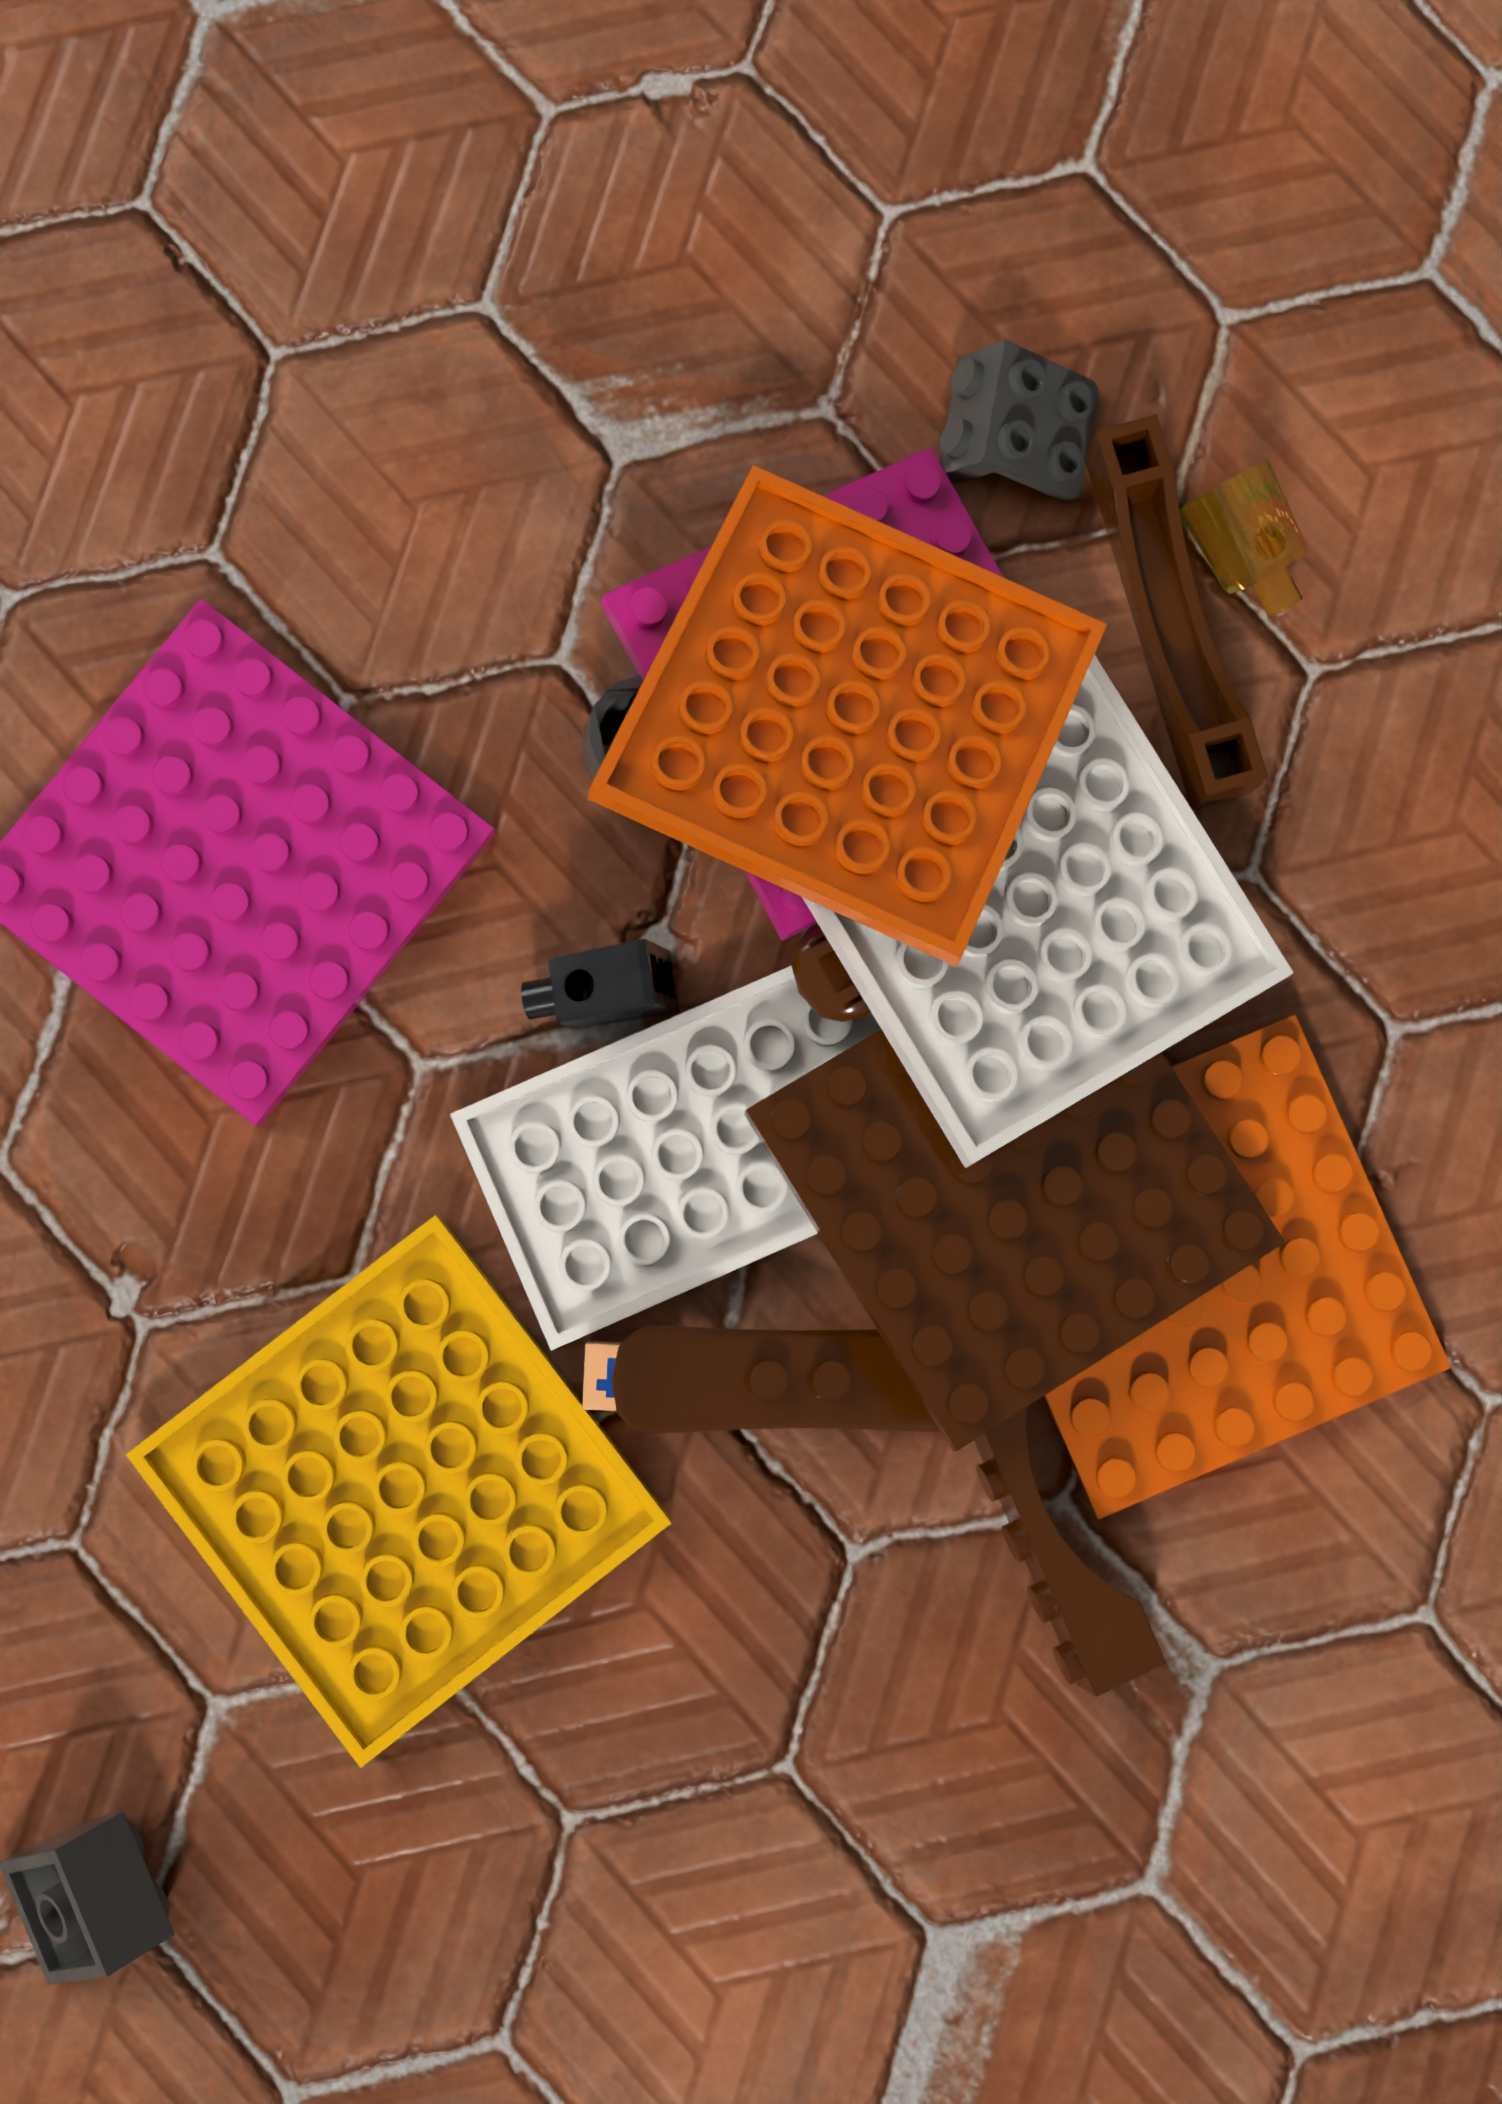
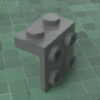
M1007 340L999 341L959 357L958 365L951 379V389L953 392L947 425L940 438V449L942 451L940 463L949 480L958 484L995 472L1061 501H1069L1079 497L1086 467L1084 456L1090 444L1098 400V387L1096 383Z

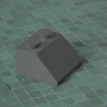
M124 1811L93 1818L0 1861L1 1871L48 1985L108 1977L175 1935L168 1919L170 1908L167 1897L161 1887L152 1881L142 1856L144 1854L142 1837L135 1825L127 1820Z

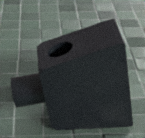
M646 939L549 959L550 977L526 981L521 986L522 1003L529 1020L556 1015L560 1024L576 1028L680 1012L670 950ZM592 981H594V990H593V993H592V995L588 998V997H587V989H588V986L590 985V983H591Z

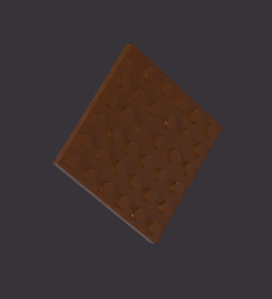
M882 1029L749 1107L744 1113L953 1452L960 1450L1285 1243L1283 1237L1162 1053L1150 1058L967 1168L962 1164Z

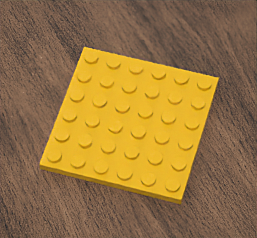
M434 1215L125 1454L360 1768L672 1523V1518L590 1411L582 1410L583 1402L439 1215Z

